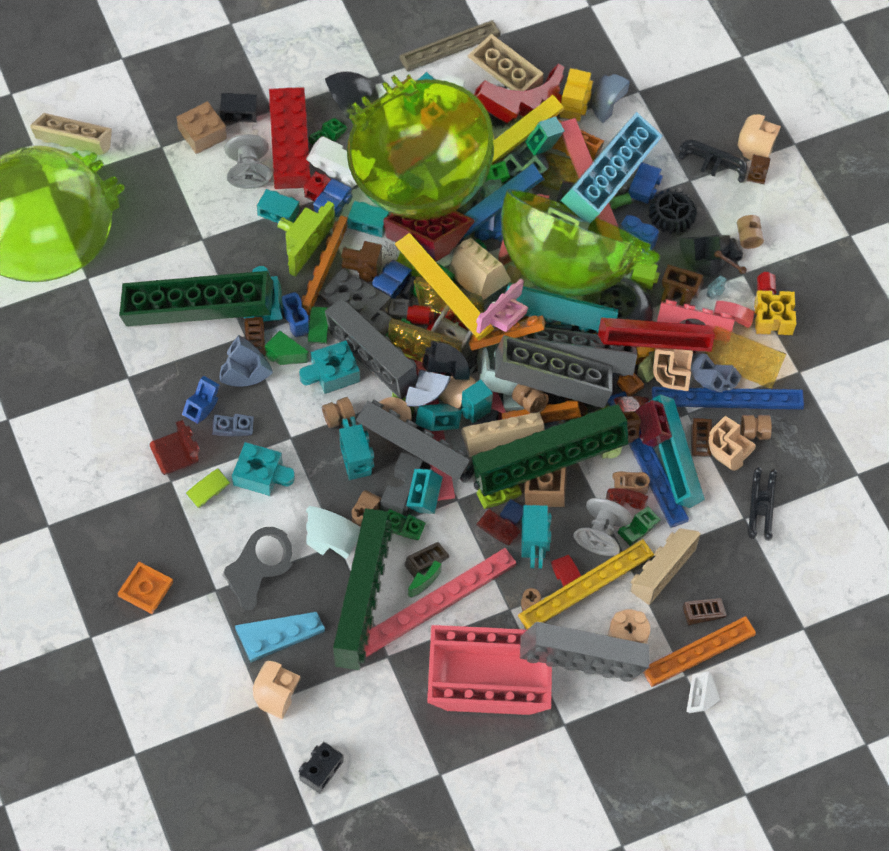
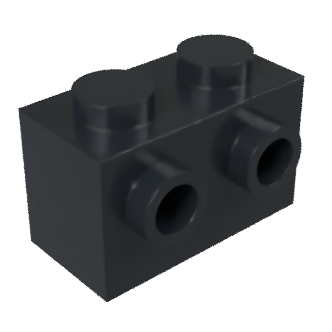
M324 741L320 746L317 745L313 749L310 760L308 762L305 761L298 770L299 781L319 794L344 762V755Z

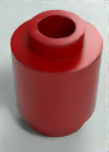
M763 272L758 275V290L772 291V295H775V275L770 272Z
M408 306L407 321H411L413 324L429 325L430 321L434 320V310H431V306Z

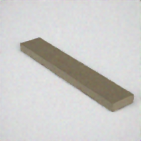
M491 20L400 55V61L408 72L481 44L491 34L499 37L501 32L495 22Z

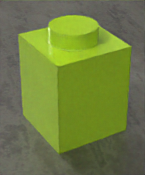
M636 260L632 280L639 283L643 288L652 290L653 283L657 284L660 274L656 272L658 265Z

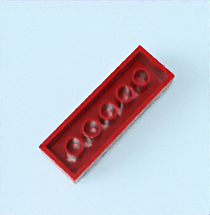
M304 87L269 89L275 190L304 188V185L310 179L309 161L306 160L309 150Z

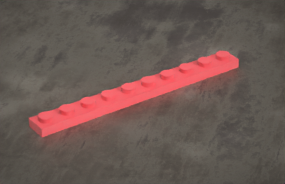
M504 548L368 631L370 633L369 645H365L364 649L366 657L516 566L517 562L508 550Z

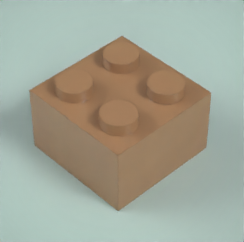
M208 101L177 116L178 130L195 154L227 139L226 126Z
M566 467L526 481L525 505L565 507Z

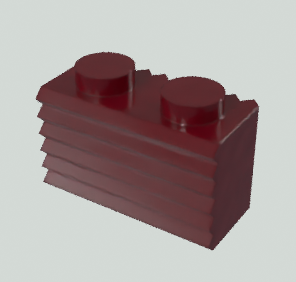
M654 400L635 409L636 414L641 419L640 439L645 445L655 447L672 437L664 405Z

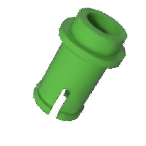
M629 193L613 197L609 202L611 209L615 210L619 206L630 204L631 196Z

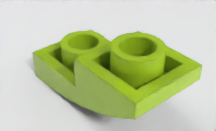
M217 468L189 489L186 494L198 508H201L214 495L217 496L230 484V481Z
M517 484L487 496H483L480 489L476 494L483 508L488 509L506 503L510 499L513 500L521 496L522 492Z

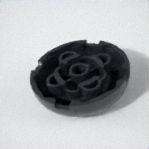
M616 276L602 278L590 285L581 298L582 301L602 306L607 304L610 308L618 309L617 319L652 321L653 303L648 292L639 283L629 278H617ZM590 329L587 332L594 334L597 330Z

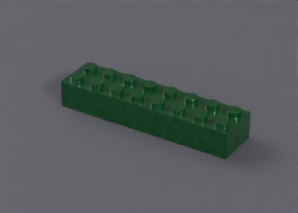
M268 271L122 283L119 316L126 327L271 315L273 281Z
M616 404L594 413H589L583 417L569 420L566 423L552 426L541 432H535L530 436L516 439L513 442L499 445L488 451L480 452L472 456L475 480L483 496H487L628 445L627 419L619 405Z
M365 508L333 646L335 667L360 670L361 663H365L366 651L364 649L365 645H369L370 633L368 631L369 627L372 628L374 616H372L373 610H376L378 603L376 594L380 593L382 582L380 581V576H383L385 572L384 558H388L389 547L387 545L388 541L391 542L393 530H391L392 520H389V513L387 511Z

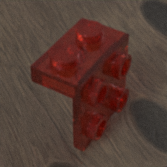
M183 420L176 422L177 432L151 441L149 444L163 475L199 462L198 452H200L197 441H192L191 437L193 434L189 425L185 426Z

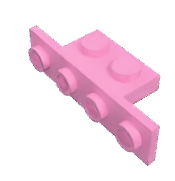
M520 279L517 283L512 284L505 294L502 293L495 303H491L488 309L478 316L476 332L480 334L489 324L507 332L527 313L528 307L516 301L522 294L524 280Z

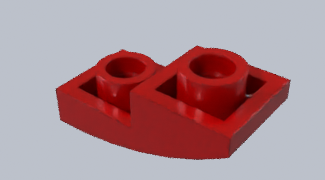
M569 555L550 561L556 578L561 580L563 587L581 577L579 570Z

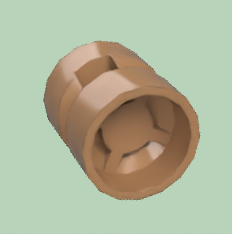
M746 215L737 220L740 245L744 249L758 248L764 243L761 221L758 216Z
M520 384L514 388L512 393L513 400L529 413H541L547 406L549 399L548 395L543 391Z
M348 397L337 400L336 404L330 402L322 405L323 416L330 429L340 426L344 418H347L348 422H350V417H355L353 406Z
M742 415V436L748 440H753L755 437L759 440H770L772 429L770 415H758L757 418L754 415Z

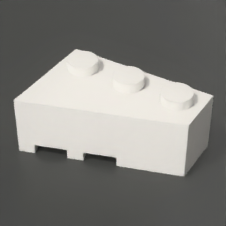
M322 136L314 144L306 160L311 162L313 166L326 172L329 177L335 178L352 189L367 176L374 160L371 158L368 160L361 158L356 151L350 153L342 149V145Z

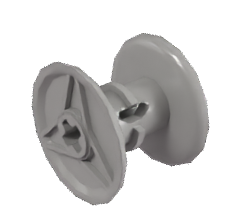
M251 134L240 135L230 139L225 144V154L230 159L237 161V165L233 166L227 173V181L237 188L252 189L269 182L272 177L271 170L267 165L257 161L265 156L269 150V144L264 138Z
M446 305L424 343H429L436 333L446 339L444 342H451L459 347L457 350L462 352L472 333L470 330L467 331L460 327L458 322L454 323L445 318L450 309Z
M602 498L589 499L586 503V508L595 518L591 522L593 526L592 528H579L574 532V539L579 545L590 552L603 556H615L619 553L620 546L610 535L614 534V526L622 527L630 524L632 516L629 511L616 502Z

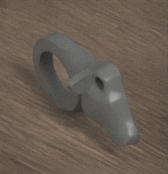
M276 527L258 529L247 541L239 558L224 569L223 577L227 580L231 591L237 596L241 608L251 610L256 606V596L263 577L282 575L293 565L290 563L292 544L283 530ZM271 536L281 543L283 556L278 564L266 565L258 559L255 547L260 538Z

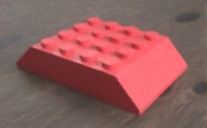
M431 625L427 703L446 711L531 715L551 709L552 667L544 663H529L527 660L520 659L521 635L527 631L525 629Z

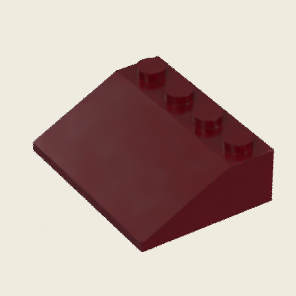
M424 196L383 219L386 238L398 242L410 233L435 262L450 254L474 223V219Z

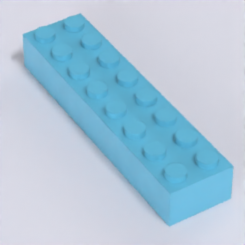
M636 112L561 201L578 217L591 223L663 135Z

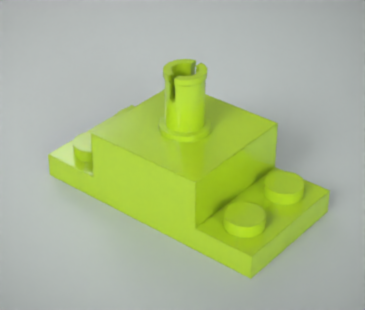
M327 201L324 206L319 208L318 213L305 207L294 223L284 217L279 221L278 228L287 232L286 247L289 274L297 276L335 223V210L332 202Z

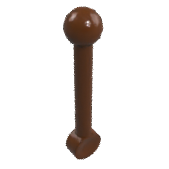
M719 250L715 252V257H720L737 268L740 274L746 273V267H740L722 255Z

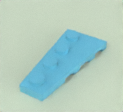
M317 612L235 625L237 634L250 662L325 632Z

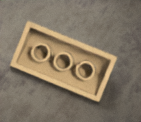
M492 34L468 54L469 59L510 90H532L543 85L544 73Z
M47 113L39 116L30 126L35 138L45 143H57L62 147H74L79 151H91L96 155H103L110 149L112 128Z
M472 238L464 240L455 248L449 271L455 274V280L480 302L511 281L503 264Z
M537 412L463 427L461 434L468 455L472 457L499 445L530 436L535 432H541L544 430V423L540 413Z
M679 528L676 533L672 532L667 537L665 546H660L656 550L654 559L652 561L648 560L642 568L643 572L640 575L637 573L633 577L630 592L650 605L695 552L701 533Z

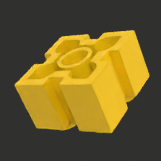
M570 68L562 95L561 104L565 110L560 113L561 118H576V121L580 122L582 115H586L587 103L590 101L593 81L590 80L591 73Z
M757 290L754 300V312L757 315L755 319V334H771V331H778V335H793L796 327V311H793L795 307V292L780 291L779 295H772V291Z

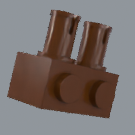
M364 241L360 250L343 247L341 256L343 258L342 268L355 270L359 273V279L372 282L377 275L379 276L382 267V245Z
M668 264L662 279V288L665 290L659 303L661 304L662 301L666 302V299L673 300L674 294L680 293L682 297L679 305L691 304L693 298L698 299L704 283L703 275Z

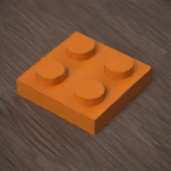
M138 562L117 594L118 597L153 614L173 584V579Z

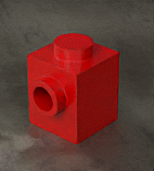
M315 171L304 185V197L315 202L331 179L327 175Z

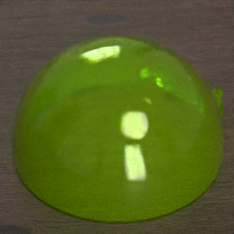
M409 74L401 82L393 75L391 79L396 86L391 88L388 83L383 82L382 86L387 93L371 103L366 96L362 97L363 104L367 106L363 110L356 102L352 104L357 114L349 116L353 124L347 144V161L351 175L367 198L381 209L393 215L424 220L450 214L464 206L477 194L491 169L494 157V132L489 114L475 95L457 84L436 79L414 81Z
M32 145L15 148L0 155L1 276L22 282L56 280L80 270L100 252L111 230L112 211L120 207L117 195L123 192L125 187L121 183L115 186L118 183V179L115 176L103 181L96 172L103 167L104 163L101 160L96 161L97 155L94 152L82 157L77 151L70 154L54 147Z
M506 190L501 211V230L507 253L516 268L526 279L547 292L570 297L596 294L624 279L637 263L649 267L660 260L659 253L650 249V243L642 241L633 234L596 217L589 224L588 229L585 230L547 214L549 207L578 217L565 204L521 190Z

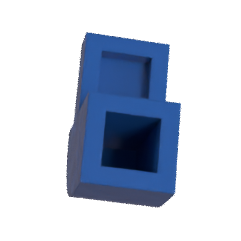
M205 376L201 377L195 394L186 400L182 415L197 424L203 421L214 409L218 401L216 395L220 385Z

